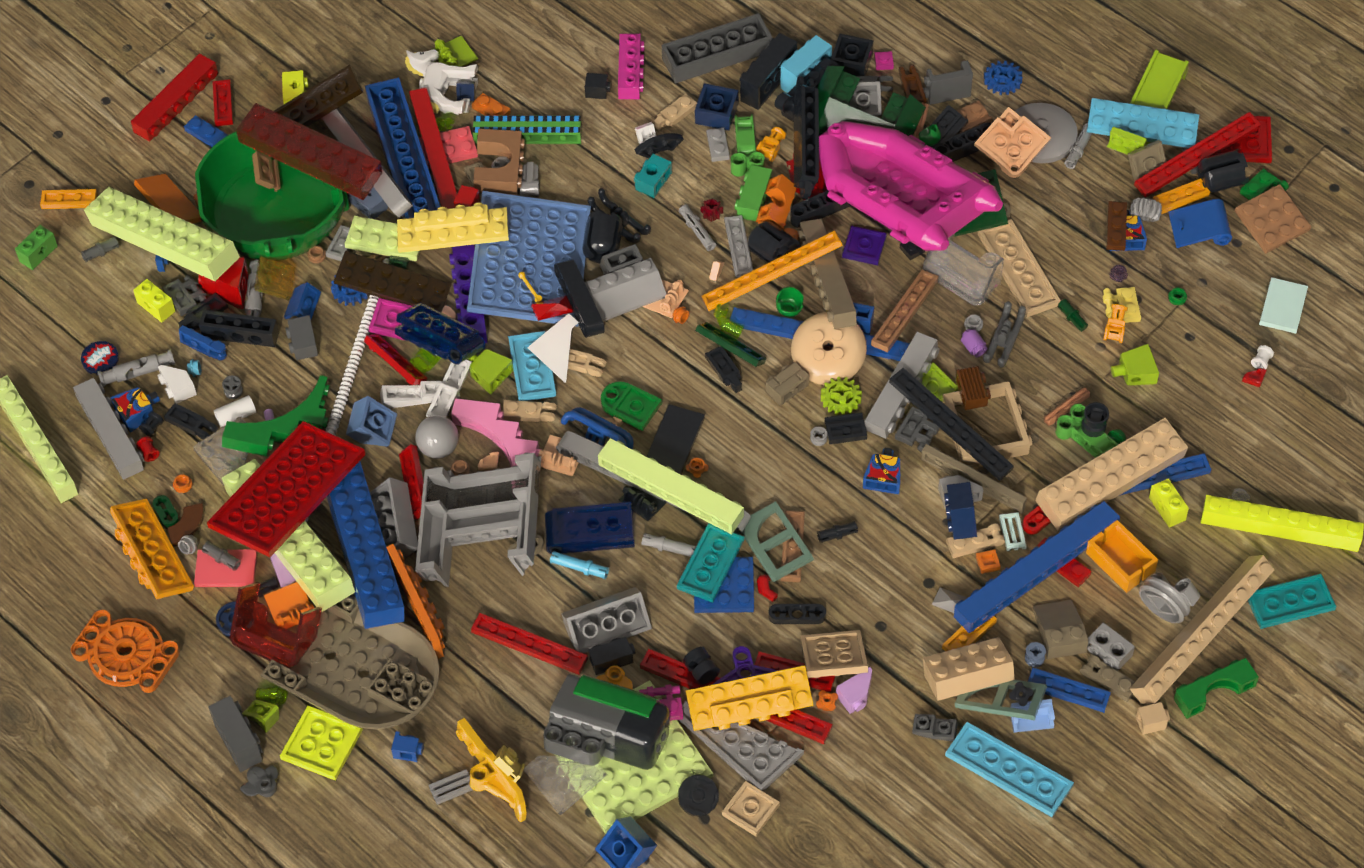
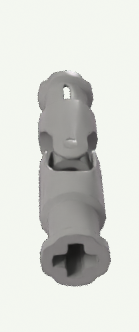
M254 260L250 262L251 274L248 276V300L245 304V313L247 316L259 317L262 313L261 299L264 293L265 276L263 274L266 269V263L262 260Z
M170 349L159 355L152 354L113 366V369L107 371H98L102 386L105 387L106 384L117 381L119 383L158 371V366L175 365Z

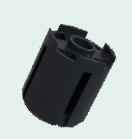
M1238 149L1208 156L1199 161L1197 168L1198 178L1202 179L1204 188H1208L1210 193L1245 185L1249 182V177L1246 178L1245 167H1248L1244 154L1238 153Z
M601 210L589 214L582 250L585 257L590 261L600 264L602 256L619 250L623 229V220L620 216L613 212L612 215L601 213Z
M770 221L760 223L752 230L748 237L750 251L765 263H769L801 247L799 241Z

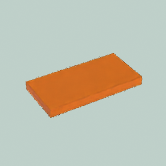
M166 174L135 179V187L152 206L192 224L202 222L199 210Z

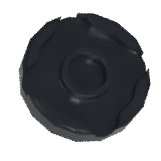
M693 775L681 783L677 798L684 812L691 816L701 817L715 809L719 800V791L712 779L705 775Z

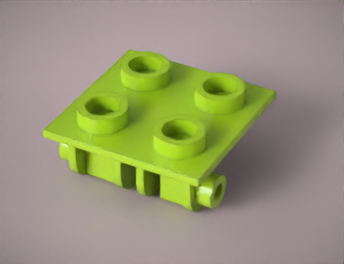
M462 36L446 43L441 39L435 41V48L433 49L439 52L437 59L439 63L463 67L478 60V57Z

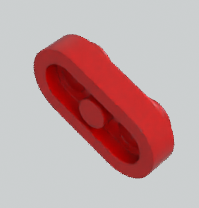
M1037 506L1024 517L1022 528L1026 533L1034 535L1048 526L1051 521L1047 516L1043 515L1045 513L1040 506Z

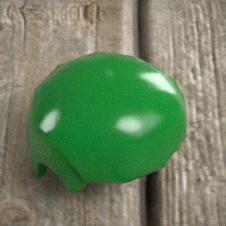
M937 124L927 127L918 134L919 140L929 147L941 140V132Z
M784 287L777 295L776 308L784 316H797L802 311L804 296L797 288Z

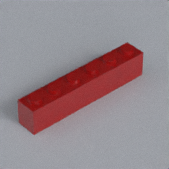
M199 53L131 120L133 132L149 142L158 136L160 131L166 125H169L171 120L181 113L183 108L192 102L194 97L200 91H203L211 80L216 78L218 74L216 62Z

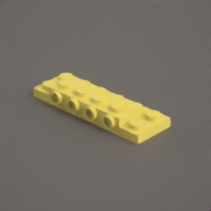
M476 203L470 207L457 205L453 209L439 207L435 211L421 209L418 213H414V218L397 220L398 251L402 253L508 241L507 207L488 209L487 205Z

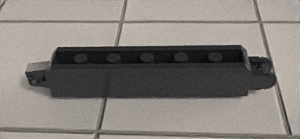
M799 76L796 82V91L794 92V187L800 188V198L808 199L819 179L818 88L814 87V79L809 78L807 85H804V78Z

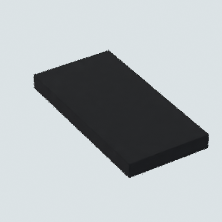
M669 404L647 457L655 459L665 467H671L681 475L705 419V414Z

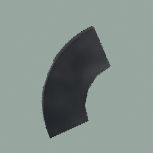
M677 133L661 134L644 141L634 150L636 154L650 158L652 154L660 151H673L684 138L681 134Z

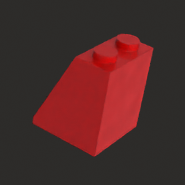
M240 257L216 281L199 274L198 282L205 293L209 295L217 293L226 303L238 309H244L249 276L245 258Z

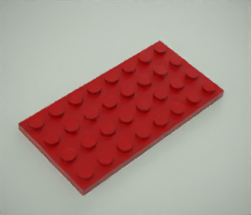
M303 421L207 521V526L265 556L271 557L366 455L365 449Z

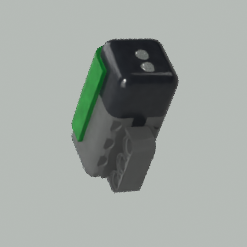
M568 674L550 709L549 722L543 733L544 749L549 753L589 766L598 764L602 756L648 770L656 764L668 739L670 712L668 707L660 703L658 698L590 676L582 675L578 677Z

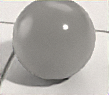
M439 415L424 419L419 424L415 434L419 450L424 455L435 459L450 455L455 450L459 439L455 424L450 419Z

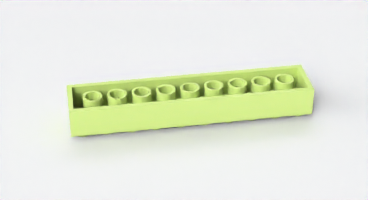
M111 187L105 189L84 209L92 226L213 281H216L240 258L233 241Z
M256 459L222 477L224 487L230 497L260 467ZM305 521L275 552L320 612L325 611L355 593L350 576Z

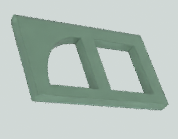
M776 501L750 515L751 519L743 530L742 536L745 537L746 542L773 582L814 560L812 554ZM776 513L786 530L760 544L758 535L762 524L768 517ZM793 538L803 555L776 569L766 552Z
M1021 680L1008 681L986 687H999L992 705L967 701L974 693L982 690L979 689L958 695L955 701V708L1035 720L1046 692L1047 684ZM1017 682H1022L1023 686L1033 690L1034 696L1028 710L1002 706L1008 689H1014Z

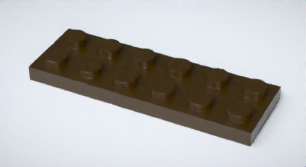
M349 64L264 116L260 121L282 118L285 124L292 123L307 127L362 94L363 90L353 68Z
M349 251L344 252L334 279V284L385 300L415 306V309L433 315H441L451 288V283Z

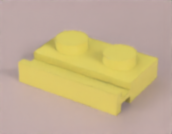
M505 745L498 750L493 762L507 776L511 774L514 777L513 781L515 783L521 778L525 767L524 763L522 765L518 763L516 752Z

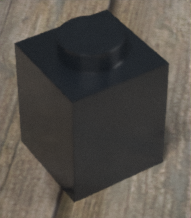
M586 74L585 98L606 99L607 92H611V82H608V74Z

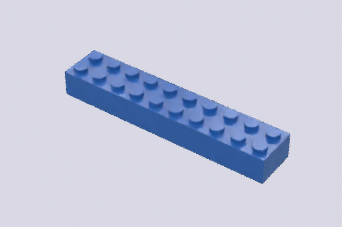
M394 78L365 85L368 105L390 176L413 204L403 215V218H414V213H418L421 209L437 210L440 204L400 79Z
M359 461L327 496L348 573L355 590L354 594L365 629L404 622V604L361 462Z

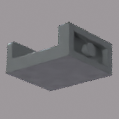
M968 60L961 62L960 71L934 76L931 69H927L926 76H924L925 88L923 90L930 105L971 97L973 72Z

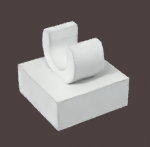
M652 122L635 127L639 145L656 136Z

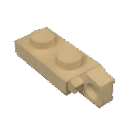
M685 93L657 115L658 117L654 120V128L660 131L665 126L673 127L695 110L697 102Z

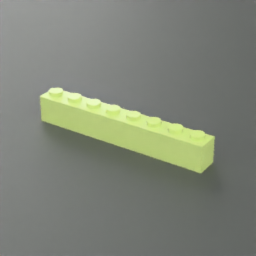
M8 375L0 378V405L60 503L78 495L72 478Z
M610 438L598 454L599 466L731 535L744 518V507L737 501H731L725 498L723 494L709 490L704 484H698L688 476L680 475L671 467H665L655 459L642 455L638 450L626 447L621 441H615Z

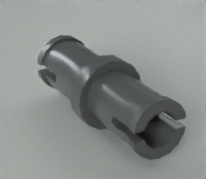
M112 237L102 243H95V246L81 251L83 260L88 262L98 256H104L105 253L115 248H119L118 241L115 237Z
M207 541L202 547V552L213 557L215 562L223 563L233 571L239 568L241 560L229 554L226 549H221L210 541Z

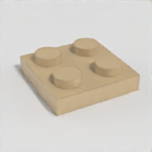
M745 781L722 811V816L757 837L780 806V802Z

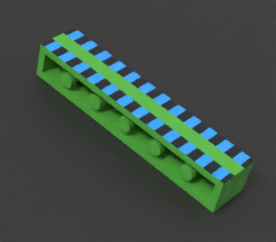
M474 116L473 139L474 143L477 144L478 129L522 131L521 139H525V144H581V116Z

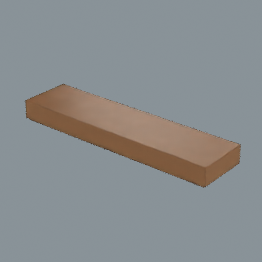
M785 511V516L803 541L805 512ZM793 538L783 542L782 566L802 556V552ZM801 567L782 577L781 581L801 582Z

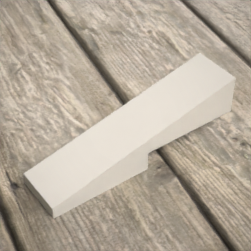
M464 358L458 361L452 360L426 413L427 417L435 415L447 417L455 398H457L470 372L469 366L472 363L471 361Z
M421 381L420 385H382L380 392L381 404L390 409L431 403L442 381Z

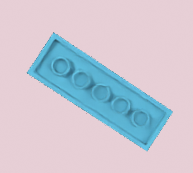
M1092 98L1087 132L1110 136L1112 127H1116L1147 138V142L1160 140L1165 145L1190 148L1196 144L1199 114Z
M968 722L965 723L945 753L946 757L1052 818L1074 785V782Z

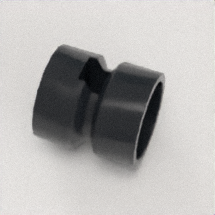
M1093 402L1086 406L1081 429L1087 436L1099 437L1104 434L1109 419L1108 408L1100 402Z
M700 646L691 650L683 659V663L692 672V676L699 685H705L713 681L720 673L719 667L711 660V656L705 647Z

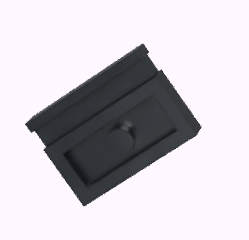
M948 105L931 125L937 124L941 132V140L939 142L958 135L968 124V119H965L959 112Z
M862 412L825 417L824 422L829 445L867 440Z

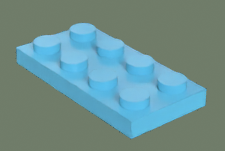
M545 331L508 336L519 401L556 396L552 370L528 349Z

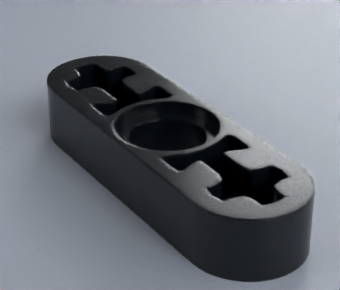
M774 604L769 608L768 617L773 624H821L826 619V608L821 604ZM799 610L803 615L800 618H795L792 616V612ZM778 611L780 616L776 617L775 612ZM806 611H809V617H806ZM816 611H819V617L815 616Z

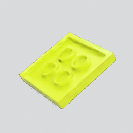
M307 705L280 754V759L336 781L363 728L350 725L327 712Z

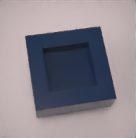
M457 81V100L467 98L470 101H474L475 82Z

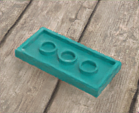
M708 523L677 584V589L713 603L745 537L734 532L731 535Z
M1322 574L1258 589L1248 599L1260 629L1336 609L1335 602Z

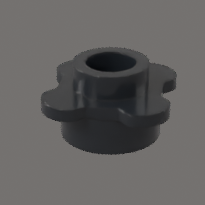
M1022 682L1015 683V688L1009 693V698L1019 702L1020 706H1025L1029 696L1033 695V690L1023 686Z

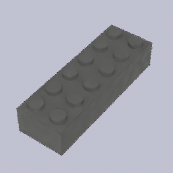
M758 13L661 45L662 60L676 84L758 57L761 51L769 46L772 36Z

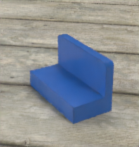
M308 282L294 288L284 318L289 319L293 316L299 318L310 315L311 320L321 291Z

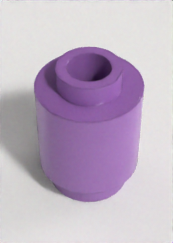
M968 329L962 334L961 342L971 355L977 358L987 351L985 341L975 329Z

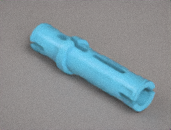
M553 551L552 555L554 556L550 557V563L583 572L587 576L593 575L606 579V574L608 575L609 567L594 564L591 560H581Z

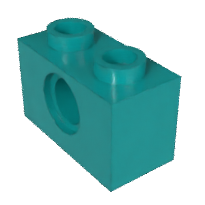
M652 154L649 160L647 159L644 162L641 171L637 172L634 177L635 190L655 198L672 174V162Z

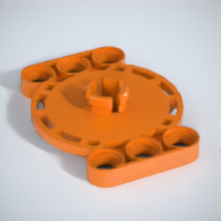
M107 610L96 611L71 646L73 658L76 661L88 659L92 673L105 684L116 687L139 684L141 690L146 693H151L158 688L180 654L177 643L171 640L163 643L160 633L150 623L137 618H123L112 621L111 615ZM106 616L108 619L105 623H98V618ZM90 632L97 633L96 637L93 639L86 638L87 634ZM152 632L157 635L158 639L153 637ZM83 647L86 649L82 655L75 654L78 648ZM168 647L175 648V652L169 655L165 653V650ZM119 651L122 654L124 652L131 651L128 655L123 656L119 654ZM157 663L165 664L161 670H155L154 666ZM94 664H97L99 669L98 672L94 669ZM105 675V676H107L108 678L113 679V681H112V680H108V679L104 678L103 676ZM146 679L154 680L151 686H144L143 682Z

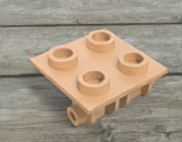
M662 280L666 291L665 298L643 307L673 318L674 310L681 305L689 290L683 287L684 283L681 280H677L674 283Z
M550 435L544 450H540L538 457L541 456V468L573 476L579 462L574 457L570 458L560 454L556 446L562 438Z

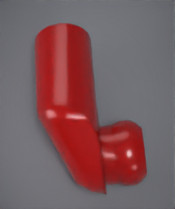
M766 574L760 575L757 579L758 593L774 602L778 597V593L769 588L770 577Z

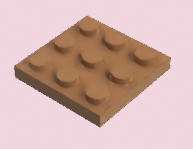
M1281 185L1239 205L1234 210L1265 254L1311 229V225Z

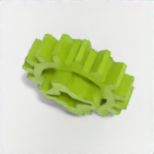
M837 377V381L831 378L830 384L825 382L824 388L821 389L823 407H828V412L834 410L835 415L839 412L845 415L846 411L852 414V409L857 410L858 404H861L862 391L859 390L860 386H854V380L848 382V377H845L844 380Z

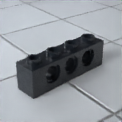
M203 310L199 323L201 335L215 340L275 347L279 335L276 319Z

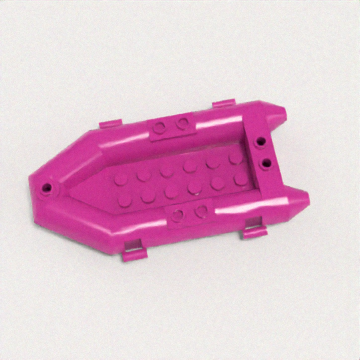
M840 121L839 123L832 124L826 132L819 136V160L825 184L829 191L827 196L840 205L847 202L891 229L890 236L903 244L910 241L925 251L946 250L949 246L947 238L983 212L999 211L1003 206L996 188L988 183V179L976 172L971 173L952 162V159L925 145L923 141L912 135L907 136L897 129Z

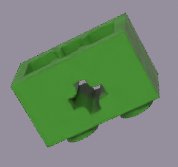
M39 225L15 248L19 262L33 270L58 246L54 234Z

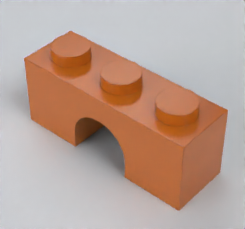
M783 174L769 180L765 194L771 198L772 202L760 207L756 219L758 224L770 221L781 229L785 227L790 206L795 197L796 187Z

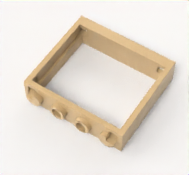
M1010 382L985 386V388L990 390L991 399L1002 396L1006 397L1020 441L992 447L1006 459L1028 455L1032 439L1030 435H1027L1025 419L1021 418L1022 410L1020 404L1016 403L1015 389L1011 388ZM959 391L943 394L942 402L957 415L955 406L963 404ZM953 440L961 463L970 466L980 464Z

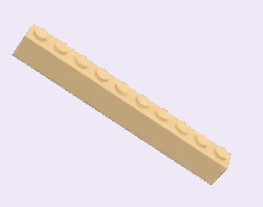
M1264 555L1249 556L1129 688L1141 704L1156 703L1272 574L1274 568Z

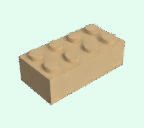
M1000 637L923 657L924 676L937 701L1015 680L1013 660Z

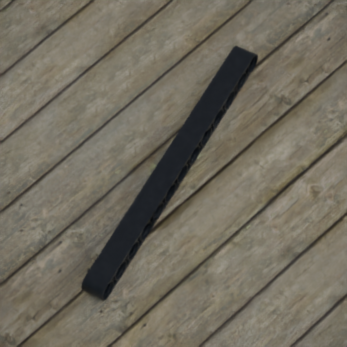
M983 123L930 147L952 159V162L980 151L974 144L992 123ZM827 190L791 207L790 222L792 226L800 228V222L822 219L852 205L847 202L843 205L838 204L827 196L829 192Z

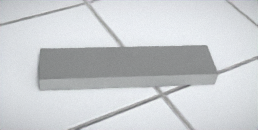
M742 215L724 217L735 279L753 271Z

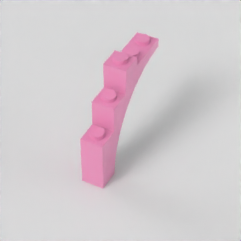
M455 398L451 413L453 423L480 432L491 439L503 451L511 467L517 466L515 455L534 453L538 457L539 451L542 450L539 449L538 441L522 439L523 431L520 430L519 422L504 421V412L501 411L500 404ZM513 480L512 491L515 488L527 487V483L516 484V480Z

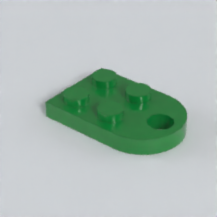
M626 382L611 383L601 393V406L607 414L620 418L623 422L641 431L645 429L662 405V399ZM609 393H615L617 395L614 398L607 397Z

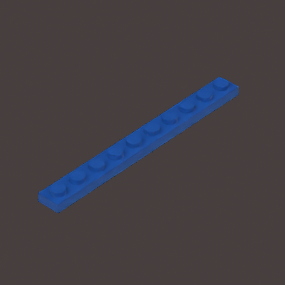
M734 307L729 326L793 339L797 328L804 321ZM864 334L867 355L900 361L910 344L896 340L887 353L871 346V340L874 338L873 335ZM828 343V344L825 345V346H828V347H834V346H833L832 344H830V343Z

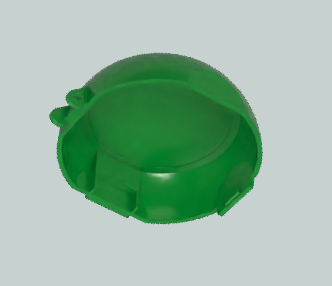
M282 118L242 124L241 130L226 136L206 153L195 172L199 215L208 231L233 241L238 254L247 258L278 261L300 256L322 243L334 230L343 212L349 210L341 157H337L336 146L319 132L297 124H285ZM256 151L270 156L272 160L277 159L281 185L277 192L274 191V188L269 189L255 182L252 154Z

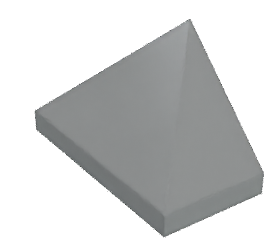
M940 587L932 605L954 613L955 605L960 600H966L967 597Z

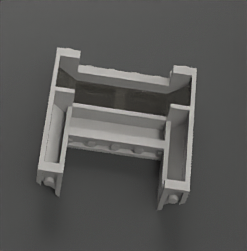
M534 453L515 455L517 466L504 469L498 468L485 472L478 471L472 474H460L458 476H455L451 470L446 471L443 467L425 470L415 571L422 580H437L444 586L449 587L452 546L517 537L516 549L508 550V558L522 576L525 574V570L529 565L532 566L534 564L541 456L536 457Z

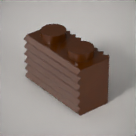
M979 366L956 370V383L964 410L987 406L988 399H991L989 388H985V374L980 372Z

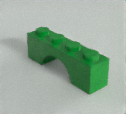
M1246 658L1240 661L1234 660L1223 669L1217 668L1206 677L1200 676L1191 684L1179 686L1176 690L1174 701L1185 718L1188 719L1204 711L1207 702L1206 695L1210 691L1217 688H1226L1241 694L1256 687L1259 676Z

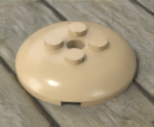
M827 312L818 313L806 319L797 328L791 344L793 362H796L801 369L809 374L810 382L823 386L825 382L830 384L831 378L834 381H837V377H840L841 380H844L845 377H848V380L853 378L863 366L867 352L865 336L859 325L834 329L832 322L828 321ZM830 343L834 347L831 351H825L823 349L824 346Z

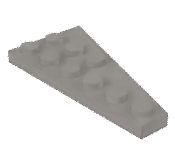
M686 701L682 704L683 719L679 721L748 783L761 791L768 788L804 755V750L788 746L786 742L781 740L779 742L770 738L768 734L748 725L739 726L737 722L731 723V728L719 730L717 726L693 731L688 703Z

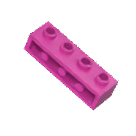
M619 34L618 99H640V92H643V81H640V79H644V68H641V65H644V54H641V51H644V41H641V34Z

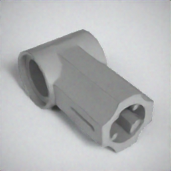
M527 162V164L523 165L520 188L521 196H539V167L534 162Z

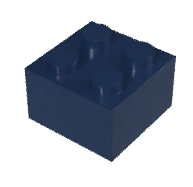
M704 83L695 108V124L713 128H724V130L730 131L739 104L738 90Z
M970 482L947 485L948 493H944L945 505H947L946 516L949 532H953L954 540L977 537Z

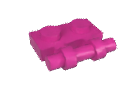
M669 684L660 688L650 686L647 689L639 690L640 693L652 697L666 695V699L659 701L668 707L670 721L683 719L681 697L673 698L672 694H680L679 685L671 686Z

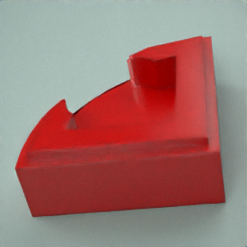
M1258 368L1257 370L1247 372L1243 376L1242 382L1260 388L1267 370Z

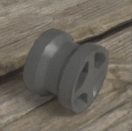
M232 375L223 380L222 386L227 398L237 399L243 394L239 377Z

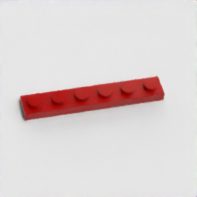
M479 613L471 628V633L577 675H580L588 660V655L482 613Z

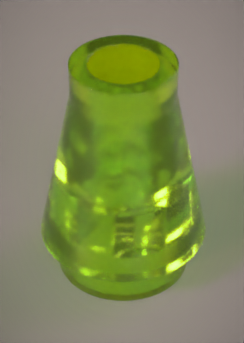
M279 686L257 688L255 696L257 700L280 706L286 703L287 690Z

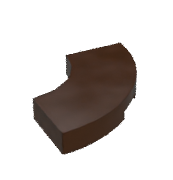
M203 503L183 507V515L180 521L168 528L173 547L178 546V542L183 536L193 535L201 526L204 518Z

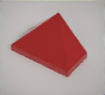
M567 296L531 305L538 321L573 312Z

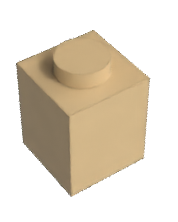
M1161 702L1139 707L1136 714L1142 735L1165 730L1170 720L1168 710L1163 708Z

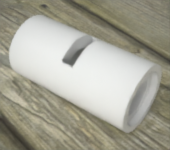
M249 395L213 410L220 427L226 426L227 421L235 422L238 417L243 419L256 413L255 406Z

